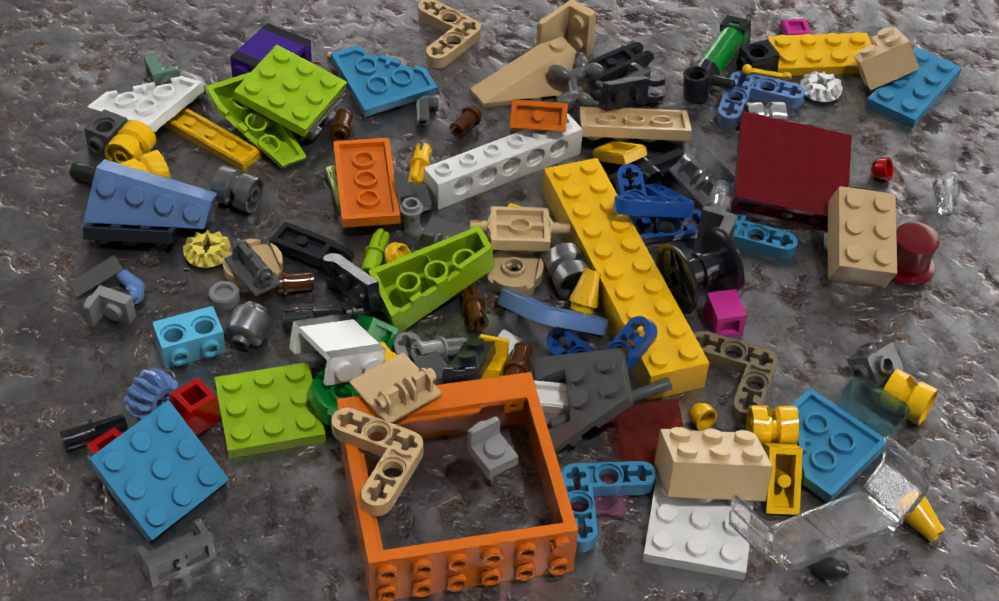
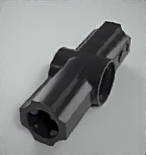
M678 148L651 159L646 155L631 162V164L636 165L641 170L644 184L661 185L664 179L673 176L668 170L685 153ZM617 172L607 177L617 193L615 184ZM625 174L624 178L628 179L629 182L628 190H632L631 186L634 179L630 178L629 174Z

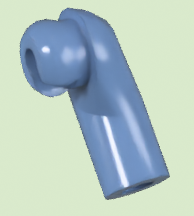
M127 269L121 270L117 275V281L126 288L125 294L131 295L134 305H137L143 300L146 285Z

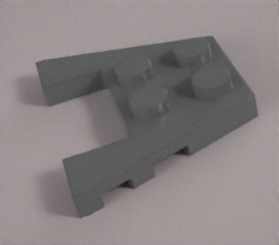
M620 348L533 359L536 381L555 382L566 378L570 421L548 429L556 457H559L557 452L569 443L573 447L582 441V434L595 425L598 428L602 427L633 405L626 355Z

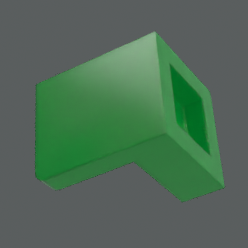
M358 314L356 322L377 342H384L391 351L399 328L374 317Z

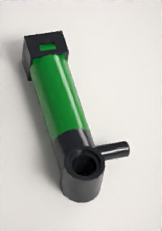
M727 15L720 23V33L697 63L694 66L688 67L683 72V96L687 101L692 103L706 101L710 96L712 85L730 90L735 87L734 79L719 75L737 51L740 50V46L750 43L751 20Z

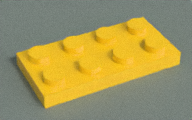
M860 32L767 37L780 54L777 72H790L791 76H804L805 74H811L813 70L818 73L825 71V74L828 75L860 74L853 55L860 53L862 48L872 45L868 34Z

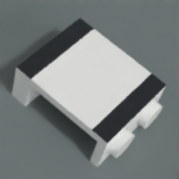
M348 314L293 321L289 349L294 354L318 351L327 360L323 380L326 386L347 383L384 363L386 349Z

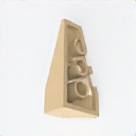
M563 37L541 43L471 87L470 93L483 108L511 105L512 99L531 98L532 101H541V97L556 96V100H558L560 96L569 91L568 85L559 84L551 80L548 76L549 67L560 65L572 71L576 68L575 54L577 52ZM583 78L578 82L580 92L588 91L586 79Z

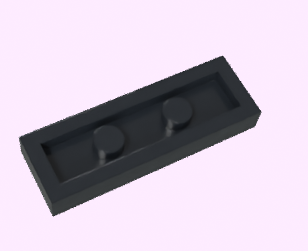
M87 223L83 227V239L93 240L95 244L122 241V244L127 246L139 245L140 242L152 243L154 247H167L169 244H173L178 237V227Z

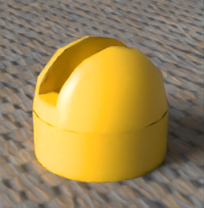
M696 403L690 409L689 417L698 430L704 431L715 424L718 413L707 403Z

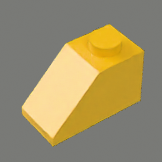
M763 442V448L773 466L766 501H764L765 513L800 515L803 448L797 444Z

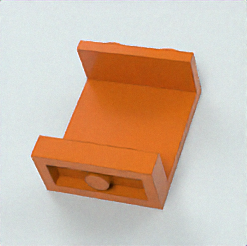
M512 99L510 132H519L525 129L566 132L568 103Z

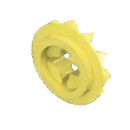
M207 230L204 234L196 232L194 237H188L186 245L183 246V253L185 259L190 264L196 267L210 268L222 264V259L224 255L226 257L229 253L231 245L228 237H222L220 231L211 234ZM205 245H211L207 253H205V250H203Z

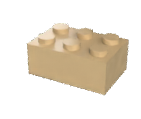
M839 186L828 201V280L885 288L897 274L896 194Z
M683 427L660 429L654 464L667 497L766 501L773 466L756 433L746 430L721 432L711 428L704 431L688 430Z

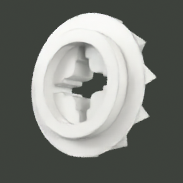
M813 70L811 74H805L800 83L805 89V96L819 102H830L838 99L843 89L841 80L835 78L834 74H825V71L818 73Z

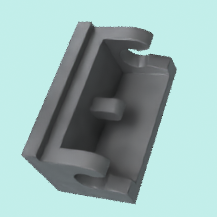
M200 518L193 521L195 528H193L192 532L149 552L146 551L143 545L135 547L138 553L136 554L137 562L152 587H156L216 558L214 538Z

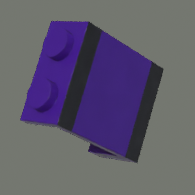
M267 23L230 56L232 77L252 72L276 45L310 62L312 61L311 40Z

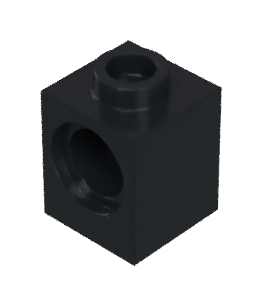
M768 39L742 45L736 60V67L738 71H742V67L749 64L752 68L777 72L780 54Z

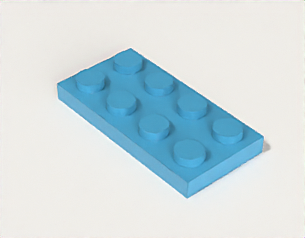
M917 47L913 51L920 69L879 86L868 97L866 107L911 128L921 120L960 76L962 67L949 60L942 59L929 53L927 50Z

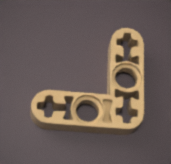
M422 0L418 4L419 19L445 33L426 48V63L428 66L438 69L444 68L479 41L481 37V24L477 20L437 0ZM444 20H453L454 22H446ZM450 42H457V43H459V44L451 45V44H448V43H450Z
M341 408L331 418L332 434L339 441L382 457L362 488L361 503L363 510L367 514L372 516L385 515L392 509L423 457V438L414 431L356 409ZM373 432H382L386 435V438L381 441H373L368 436ZM389 468H397L401 470L402 474L396 478H390L385 476L383 472ZM381 487H383V498L372 501L371 498L376 499L381 492Z

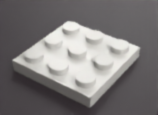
M657 474L643 562L745 580L754 501L667 497L659 474Z

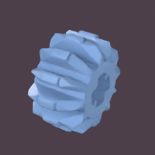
M152 368L149 371L143 369L139 378L133 377V384L126 388L129 391V394L123 400L127 404L126 411L137 420H142L169 400L170 394L177 390L178 382L160 369Z

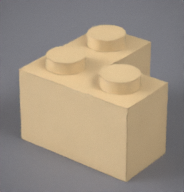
M887 27L877 33L878 35L871 37L873 45L866 46L860 50V53L853 55L863 83L870 90L920 69L910 40L896 27Z

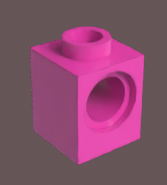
M737 290L707 293L703 314L710 331L729 338L743 336L747 313Z

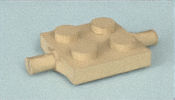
M491 206L488 221L470 220V229L480 225L483 232H487L490 237L492 250L549 251L552 234L570 235V222H553L549 217V208Z

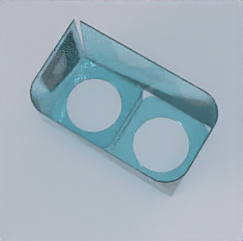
M864 377L852 379L842 389L838 406L887 440L889 438L887 447L903 431L910 412V408L905 402Z

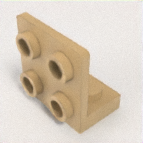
M569 0L539 21L537 25V45L563 37L577 53L583 52L587 58L593 53L596 12L575 0Z

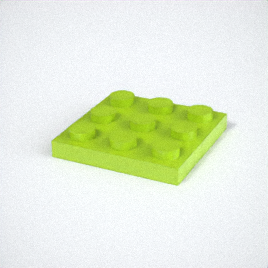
M276 45L233 91L232 99L305 137L343 93L347 82Z
M309 362L214 377L229 459L326 442L325 430L320 418L321 415L314 410L307 395L313 381Z

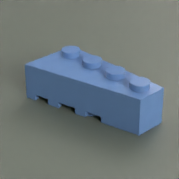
M104 159L96 167L83 222L205 229L211 220L217 192Z

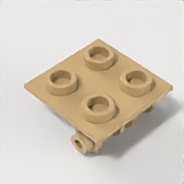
M403 352L349 381V384L381 419L390 423L399 420L442 395V392L433 383L436 379L434 370L432 368L419 369Z

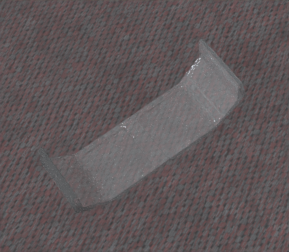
M886 436L884 437L883 460L861 490L772 526L735 495L732 496L729 525L765 559L780 567L782 564L788 571L800 570L836 555L839 550L849 546L860 545L891 532L897 526L902 525L905 517L917 507L928 492V466L891 437Z

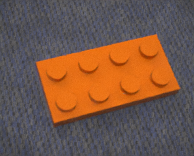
M389 138L333 141L342 228L401 224Z

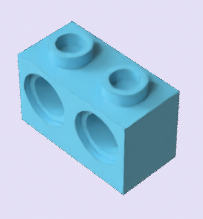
M213 306L152 322L155 343L165 369L226 353L224 332Z

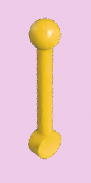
M749 64L742 67V72L746 75L755 73L781 78L784 81L792 79L790 72H772L752 68Z

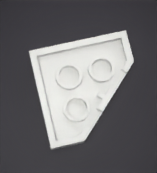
M179 76L171 78V83L156 86L155 82L133 86V91L118 94L117 90L105 92L87 108L90 116L97 117L105 109L126 117L128 121H141L148 125L153 132H156L162 125L176 116L179 111L203 93L204 87L201 81Z

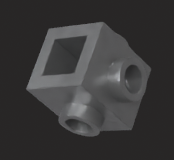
M893 341L862 344L856 348L857 353L847 358L851 374L858 387L872 386L873 389L885 387L895 370H904Z

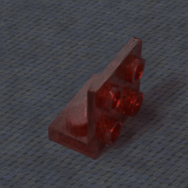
M678 398L634 404L609 421L610 425L617 424L623 462L644 461L652 464L654 467L660 429L683 427Z

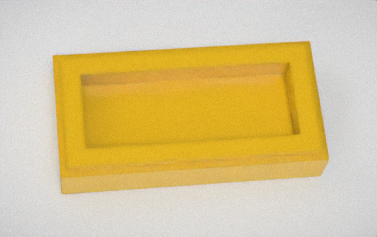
M612 140L593 149L592 155L593 158H598L599 161L625 165L646 156L647 151L646 147L641 144Z

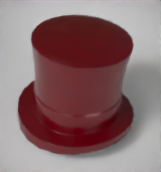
M919 222L904 223L896 231L897 274L891 281L905 286L920 285L929 281L934 275L935 264L932 257L939 247L940 239L938 234L926 224Z

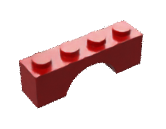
M198 377L170 394L169 401L196 436L220 421L217 396ZM114 427L86 444L89 458L124 432Z

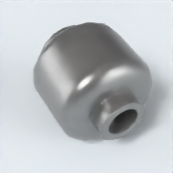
M251 301L239 304L234 308L226 325V333L232 339L231 343L234 346L246 350L249 346L258 347L263 343L271 326V318L268 315L267 309Z

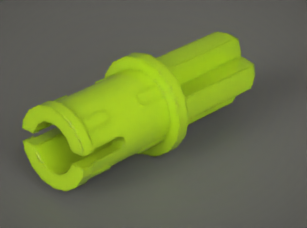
M382 228L377 229V232L373 233L369 246L364 249L365 258L360 269L368 275L369 270L381 266L385 261V250L390 239L389 232H385Z

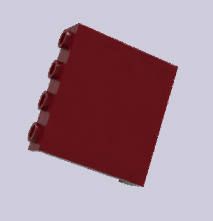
M743 111L735 126V130L739 131L733 194L728 201L727 211L828 232V201L839 186L849 187L852 135L838 130H828L814 127L810 124H800L783 118H772L755 112Z

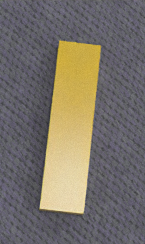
M186 107L163 125L241 171H245L262 157V151L258 147Z

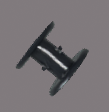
M717 226L708 228L704 233L701 243L702 254L699 252L691 253L692 257L688 259L680 248L671 243L661 244L657 250L656 266L683 314H691L697 307L698 287L702 285L704 288H708L712 282L718 291L736 289L738 295L743 291L745 275L740 253L726 231Z

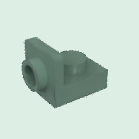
M154 53L144 55L149 83L155 82L156 86L171 83V78L180 76L177 66L165 68L163 63L158 62Z

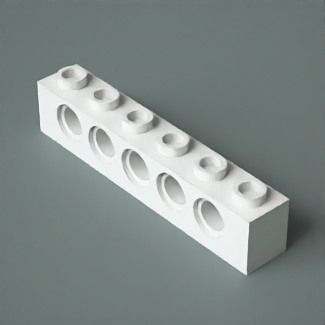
M567 113L566 132L525 129L424 168V183L427 185L431 202L439 210L577 156L581 152L583 129Z

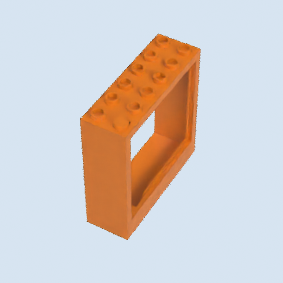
M531 372L436 385L442 392L441 396L393 422V424L414 431L423 439L465 433L476 423L486 421L495 416L500 420V427L525 424L553 524L383 550L377 516L367 514L363 510L361 503V491L369 478L364 451L339 441L369 601H394L399 598L412 596L425 597L431 593L443 591L456 592L468 587L480 585L493 586L499 582L511 580L525 581L536 576L561 575L567 571H574L579 530ZM361 396L337 399V410L353 408L381 419ZM373 432L368 437L373 441H381L386 438V435L382 432Z

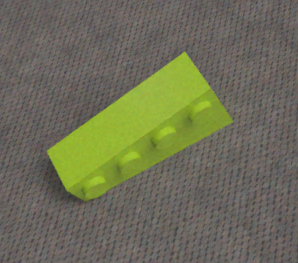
M479 225L369 270V275L379 283L382 309L390 325L399 328L398 334L402 333L495 268L493 250Z

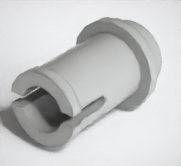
M408 197L400 204V212L403 215L402 230L404 229V232L413 235L416 229H421L420 214L423 211V206L415 197Z

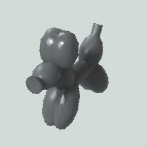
M578 52L575 54L576 68L572 71L560 65L549 67L548 76L556 83L568 85L569 89L568 92L558 98L556 103H568V110L576 103L581 106H599L600 102L593 100L588 93L580 92L578 82L583 78L589 81L601 79L604 72L602 65L593 62L588 63L584 53Z

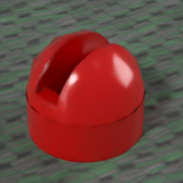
M891 158L875 160L871 167L872 176L878 180L892 179L894 167Z

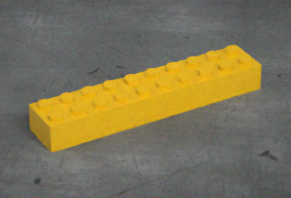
M598 158L544 168L542 194L556 222H570V235L563 234L566 242H571L579 247L589 269L601 272L598 305L605 319L609 320L608 325L614 337L619 334L630 319L636 316H643L653 321L657 326L658 332L655 341L631 370L640 387L668 377L672 384V390L646 398V400H653L705 387L709 361L629 215L618 214L613 211L614 199L617 193ZM639 326L637 331L640 333L639 336L643 337L645 335L644 327ZM627 340V343L636 347V344H633L632 340ZM623 347V348H620V349L623 351V353L626 355V359H627V356H628L627 349L624 348V347Z

